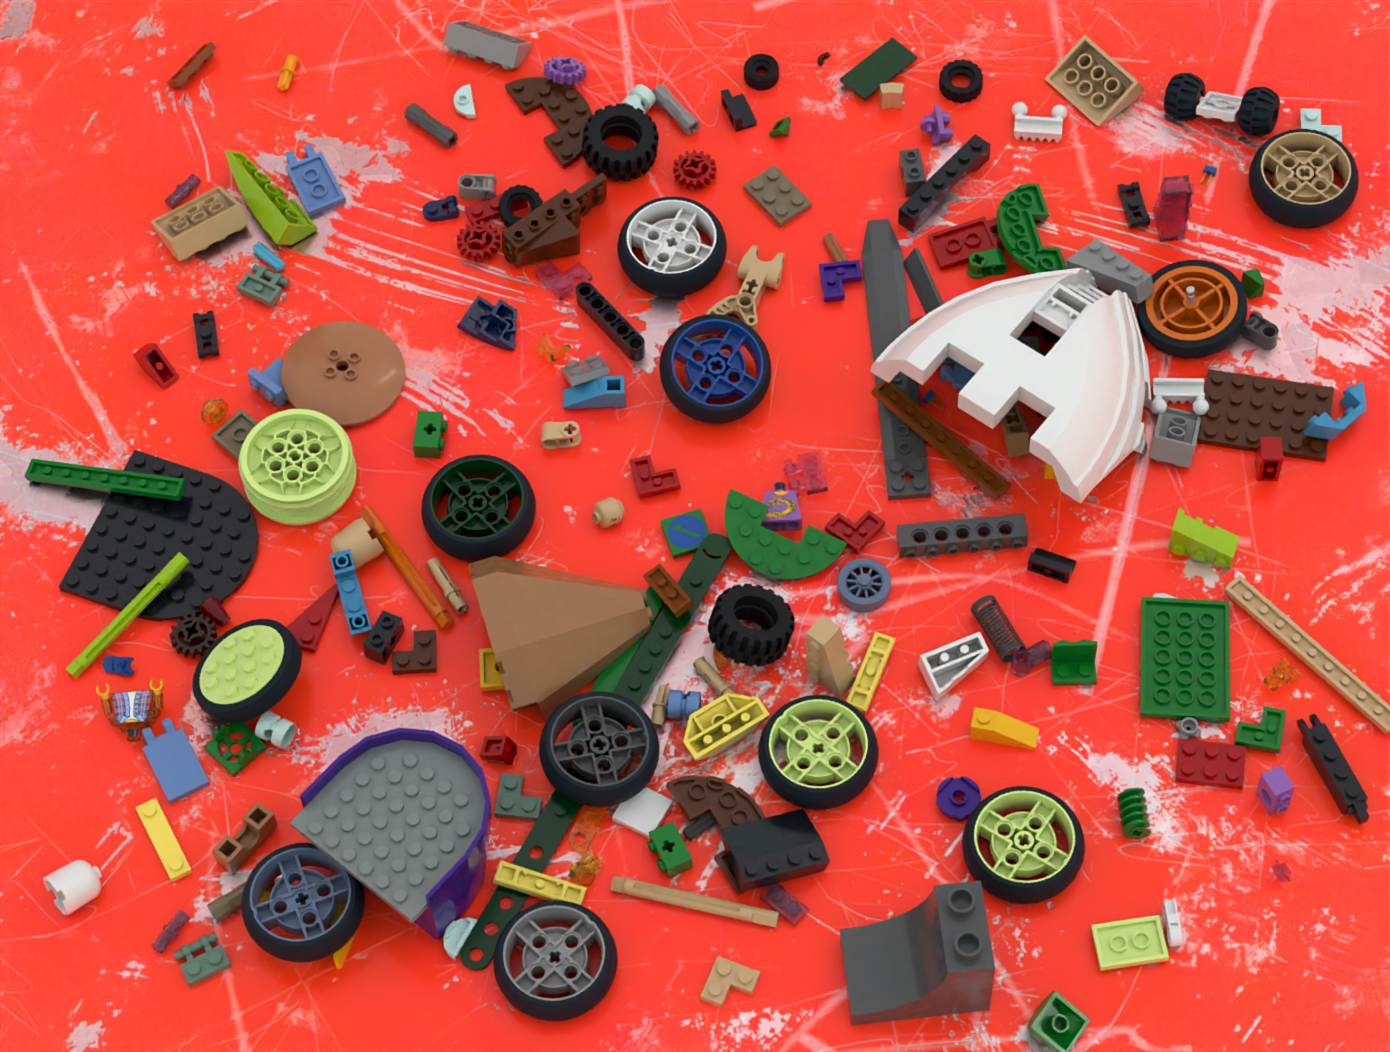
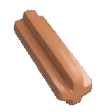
M831 232L825 234L823 241L835 262L848 261L834 234Z

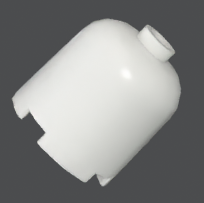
M76 860L50 873L43 880L47 891L52 890L57 899L53 900L57 908L63 915H69L98 896L101 891L99 879L102 875L97 866L92 867L84 860Z

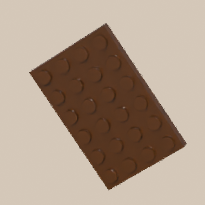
M1208 369L1205 400L1209 403V410L1201 418L1198 444L1257 452L1260 437H1281L1283 456L1325 462L1328 439L1306 436L1303 432L1308 427L1306 423L1315 414L1319 417L1326 412L1331 417L1334 387Z

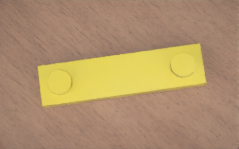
M878 632L874 633L846 702L856 707L864 715H866L896 642V638Z
M154 798L135 807L171 882L193 873L157 799Z
M501 860L493 879L494 884L547 901L560 900L579 905L582 904L587 889L586 887Z

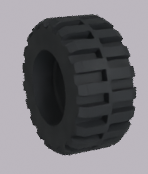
M616 104V106L607 105L603 110L600 108L595 111V115H590L587 123L584 125L582 139L583 158L586 159L585 162L588 167H592L594 173L597 175L603 173L607 179L612 178L613 181H619V179L630 181V178L633 177L637 179L641 177V173L646 174L655 163L659 140L657 126L648 114L644 115L643 110L639 108L634 109L632 105L622 106V104ZM613 135H624L633 139L637 145L629 150H615L607 146L603 140Z
M739 584L732 586V589L724 590L718 596L708 621V633L710 634L711 642L715 643V648L719 652H723V656L727 659L731 658L737 664L744 663L745 666L752 667L757 665V667L765 666L766 663L767 665L774 663L783 656L795 629V618L789 604L784 603V598L774 594L773 590H766L761 585L752 586V584H744L741 586ZM738 620L754 622L764 630L750 629Z

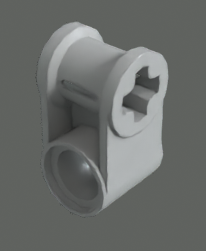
M463 174L458 179L459 195L464 200H486L496 196L494 185L497 179L492 174Z

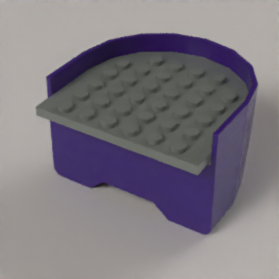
M397 728L367 736L342 753L300 795L303 809L290 822L291 827L409 922L417 924L436 940H439L444 935L446 928L452 921H457L470 907L484 883L492 815L491 798L484 773L480 765L461 744L435 731Z

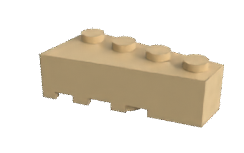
M822 615L806 633V675L812 682L821 684L836 696L842 698L854 684L856 676L851 674L854 669L852 664L847 661L849 653L844 648L846 643L841 627Z

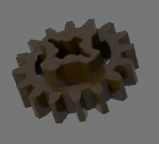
M195 612L192 613L190 618L185 614L183 621L177 619L178 625L171 626L173 632L169 633L172 647L175 648L177 654L182 652L185 658L191 654L193 659H195L198 653L202 657L204 655L203 651H207L210 645L215 642V638H218L216 626L212 623L211 618L205 619L202 613L199 617H196Z

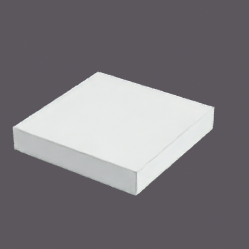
M645 787L633 798L620 803L612 816V820L649 838V832L659 828L672 807L673 800Z

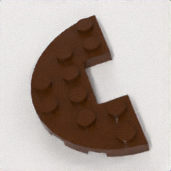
M544 77L523 78L505 84L506 91L524 116L542 107L554 123L558 131L544 137V143L562 168L565 169L576 162L583 155V129L588 118L592 115L585 98L570 85L554 83L553 79L548 80Z
M694 775L674 779L666 784L667 789L689 822L708 812L719 829L765 818L758 804L747 792L740 787L737 788L727 783L725 779L709 775L708 777H694ZM724 850L715 855L714 860L739 896L743 892L740 893L728 856Z

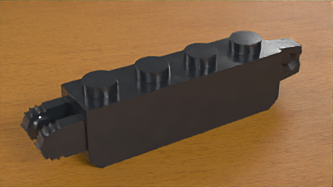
M1315 713L1309 715V720L1313 727L1309 729L1303 718L1296 720L1297 727L1303 736V747L1343 815H1353L1359 825L1367 822L1369 819V814L1366 811L1368 808L1366 803L1368 797L1326 724H1322Z

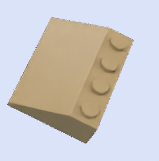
M1086 35L1077 42L1045 78L1049 84L1099 128L1130 106L1145 90L1132 75Z
M220 185L150 222L178 261L190 258L192 254L207 249L209 245L216 241H222L233 232H239L249 225L241 203Z

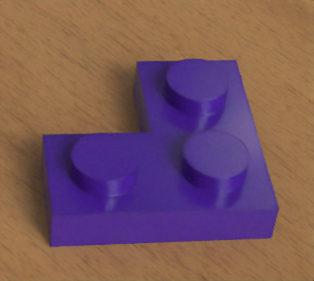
M860 260L819 264L824 302L844 300L843 283L862 281Z

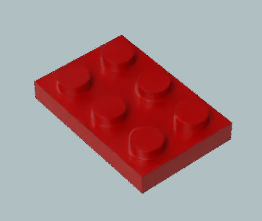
M1179 738L1175 782L1242 790L1246 746Z

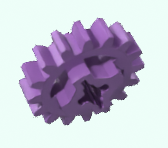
M562 56L552 57V60L548 59L547 63H544V76H547L548 80L553 79L554 83L578 84V81H583L586 78V65H583L582 61L577 62L576 58L568 56L566 58Z

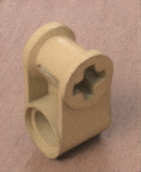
M574 421L543 423L541 427V446L546 449L575 448L579 446L582 441L579 425Z

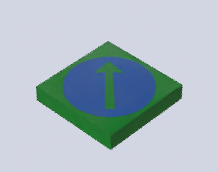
M700 508L660 520V525L673 559L695 553L703 539L710 535Z

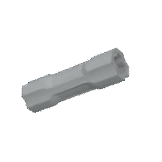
M660 84L653 89L652 92L656 97V103L670 114L686 134L691 135L699 129L700 121L677 101L673 93L665 85Z

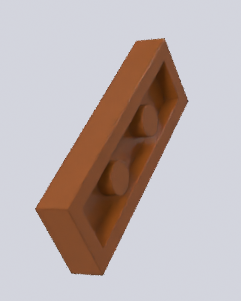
M213 42L203 44L172 76L167 84L171 88H181L189 81L188 77L191 74H196L201 69L200 65L203 62H207L214 55L212 52L217 47Z
M660 563L643 575L645 581L677 618L694 606L689 596Z

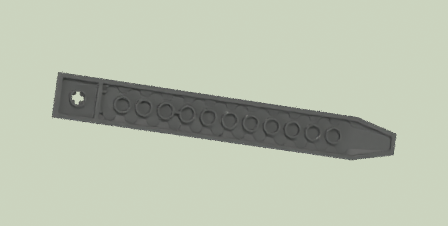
M889 219L868 220L862 250L873 363L896 338L910 327L903 254ZM899 371L891 382L920 406L918 382ZM875 375V383L877 386L880 382L883 381V379ZM877 399L888 500L930 498L931 490L924 439ZM909 475L912 478L910 479V482H906V480L902 479V477Z

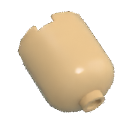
M362 517L338 532L330 542L332 554L350 549L355 570L381 555L384 549L377 538L372 540L368 534L371 529Z

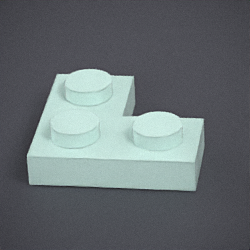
M1300 109V129L1321 131L1342 143V126L1321 125V109Z

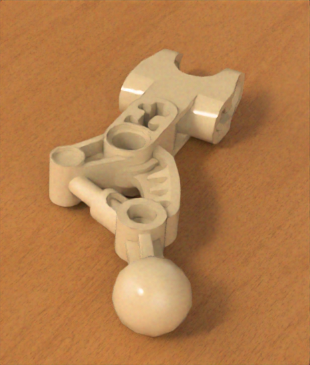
M753 245L743 256L738 268L737 278L744 280L738 295H730L712 306L705 315H728L735 313L741 321L758 333L756 309L766 286L775 289L779 286L782 279L785 253L779 252L771 261H761L758 259L759 246ZM702 334L691 338V340L698 343L699 340L706 336L713 338L719 334Z

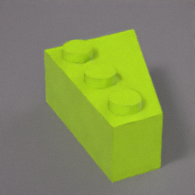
M1179 508L1172 528L1168 551L1176 555L1192 557L1200 562H1209L1220 568L1226 567L1230 569L1240 537L1216 525L1214 528L1202 523L1203 519L1199 517L1193 519L1184 515L1185 510Z

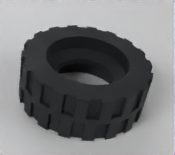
M957 59L943 66L940 72L939 89L947 100L955 103L971 102L980 95L983 85V74L981 68L976 63L974 64L972 61H966L965 59ZM964 75L970 78L971 83L967 87H956L952 84L951 80L954 76Z
M519 184L514 187L511 186L507 191L503 192L499 201L498 214L506 227H510L523 218L517 217L512 213L511 204L514 200L525 199L528 201L531 207L530 212L542 205V198H540L539 193L534 188Z

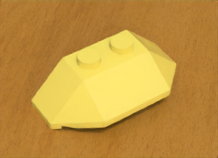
M726 693L689 715L683 743L695 761L713 757L750 735L770 717V714L758 697Z

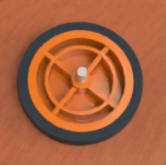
M1204 260L1179 261L1161 268L1152 275L1154 294L1140 304H1137L1138 322L1148 342L1158 350L1180 358L1210 356L1231 345L1244 328L1248 309L1245 291L1238 278L1225 267Z

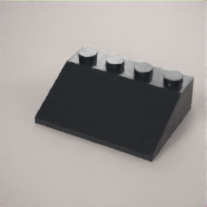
M804 809L719 830L740 893L823 872L830 862L823 840Z

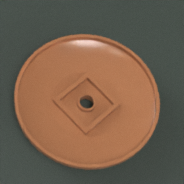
M354 321L330 322L307 331L290 346L281 367L282 388L287 400L294 409H309L320 412L335 420L341 427L358 426L380 417L397 401L405 383L404 359L395 342L379 329ZM342 365L348 367L345 371H339L337 368Z

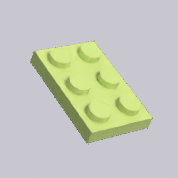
M1159 915L1091 925L1100 971L1169 960Z

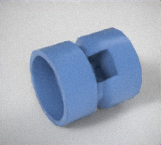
M682 690L669 691L668 718L681 719L682 716H685L688 720L690 714L701 709V692L688 691L687 694H684Z

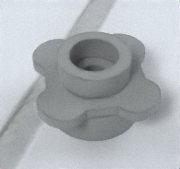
M1187 717L1177 721L1176 727L1180 730L1181 739L1197 738L1201 735L1197 719Z

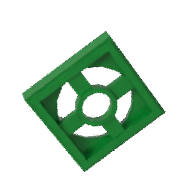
M242 722L230 723L229 725L222 723L221 729L219 731L215 729L212 735L213 739L204 746L205 750L233 777L267 749L266 745ZM232 733H242L245 735L240 740H232L228 737ZM221 741L227 745V752L222 756L219 752ZM251 741L252 747H247L245 752V745ZM234 744H240L242 750L234 754L230 752V747ZM231 757H238V761L235 762L228 760Z

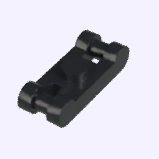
M1131 182L1130 185H1117L1118 195L1129 228H1136V225H1150V217L1144 205L1139 182ZM1131 192L1133 193L1132 196H1127L1126 194Z
M213 310L200 315L199 313H194L193 320L199 359L206 358L208 355L220 356ZM201 322H209L208 325L201 326Z

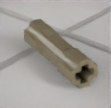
M274 881L267 887L265 891L269 890L275 885ZM246 882L207 904L210 913L217 922L232 914L235 909L242 905V894Z

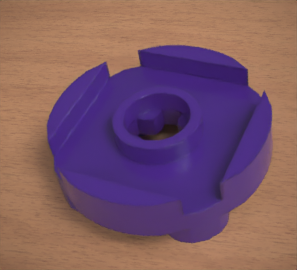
M949 777L937 789L936 805L940 812L957 822H963L968 819L975 807L981 802L978 785L968 777ZM954 795H956V796L963 795V799H962L963 801H962V802H956V801H954V800H955Z

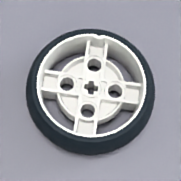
M672 196L651 200L633 211L622 226L617 250L624 272L639 288L658 296L680 297L695 293L712 282L724 264L727 241L720 221L711 210L694 200ZM696 228L709 237L713 244L712 247L702 244L701 237ZM633 246L642 249L648 266L636 258L632 252Z

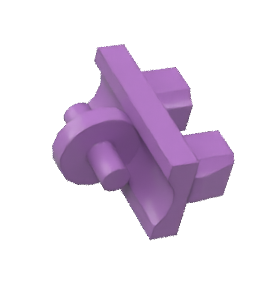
M934 105V112L930 115H925L919 125L922 131L931 134L933 146H939L941 141H950L954 133L952 128L944 127L950 123V113L941 112V107Z

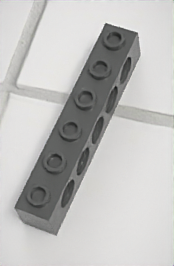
M1024 513L897 525L896 538L899 558L912 559L916 556L933 557L938 554L955 555L960 552L976 553L981 550L1019 549L1027 546L1028 531Z

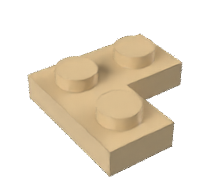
M718 956L700 998L708 1003L723 1007L730 988L752 995L761 973Z

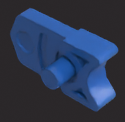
M106 656L102 665L106 672L127 676L134 674V670L131 668V662L134 660L133 657Z

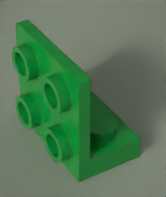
M1084 639L1078 642H1069L1067 640L1054 642L1050 661L1052 686L1096 685L1095 658L1098 646L1097 641Z

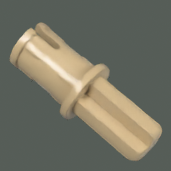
M666 685L658 687L655 703L652 704L653 713L651 721L656 729L663 728L666 711H668V698L671 687Z

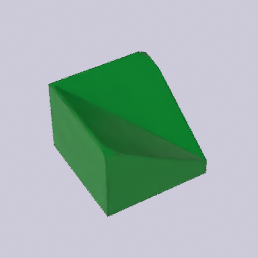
M1259 269L1244 271L1241 284L1247 298L1252 299L1262 296L1265 283Z

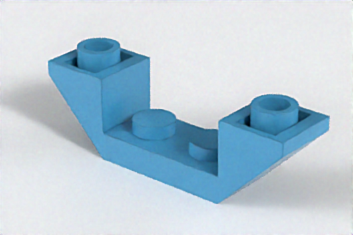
M1360 382L1355 387L1351 384L1343 392L1345 396L1340 400V403L1347 410L1343 414V419L1338 417L1334 421L1326 412L1319 417L1315 414L1306 423L1308 427L1303 433L1306 436L1334 440L1367 410L1364 384Z
M350 549L330 554V561L351 636L371 631V623Z

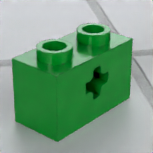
M418 411L413 441L415 457L440 459L441 451L445 450L443 433H447L448 421L444 420L443 412Z
M674 822L649 832L650 841H647L649 850L652 854L656 853L658 868L661 873H666L668 879L693 868L692 857Z

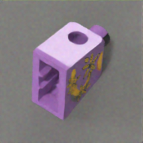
M784 482L775 483L773 485L774 491L765 492L763 504L769 506V509L761 526L771 531L802 530V517L796 492L793 490L786 491V484Z

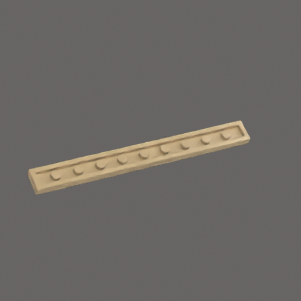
M1239 575L1224 588L1225 594L1386 735L1390 732V705L1242 576Z

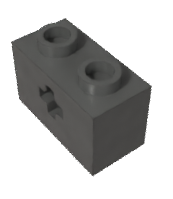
M919 148L899 151V169L905 197L912 196L926 182Z

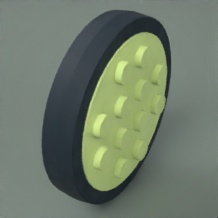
M256 619L235 626L220 636L200 659L193 677L194 697L207 714L223 723H240L260 716L276 705L294 684L302 662V652L298 641L284 625L271 619Z

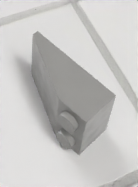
M1168 406L1165 412H1159L1148 458L1158 462L1172 463L1178 467L1190 468L1202 415Z

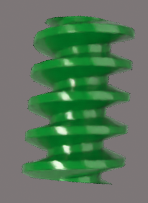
M1142 788L1126 789L1117 796L1120 819H1122V833L1130 839H1142L1151 833V830L1147 829L1150 823L1147 821L1149 815L1146 813L1147 805L1144 804L1146 798L1143 796L1145 791Z

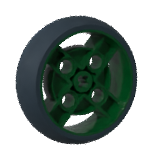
M469 455L446 464L432 477L422 499V521L429 537L442 551L460 560L477 562L493 556L503 557L516 549L524 541L534 522L536 500L528 479L516 466L496 456ZM448 494L450 497L447 505V516L438 521L437 509L444 496ZM518 495L521 500V506L514 520L510 522L508 520L510 500Z

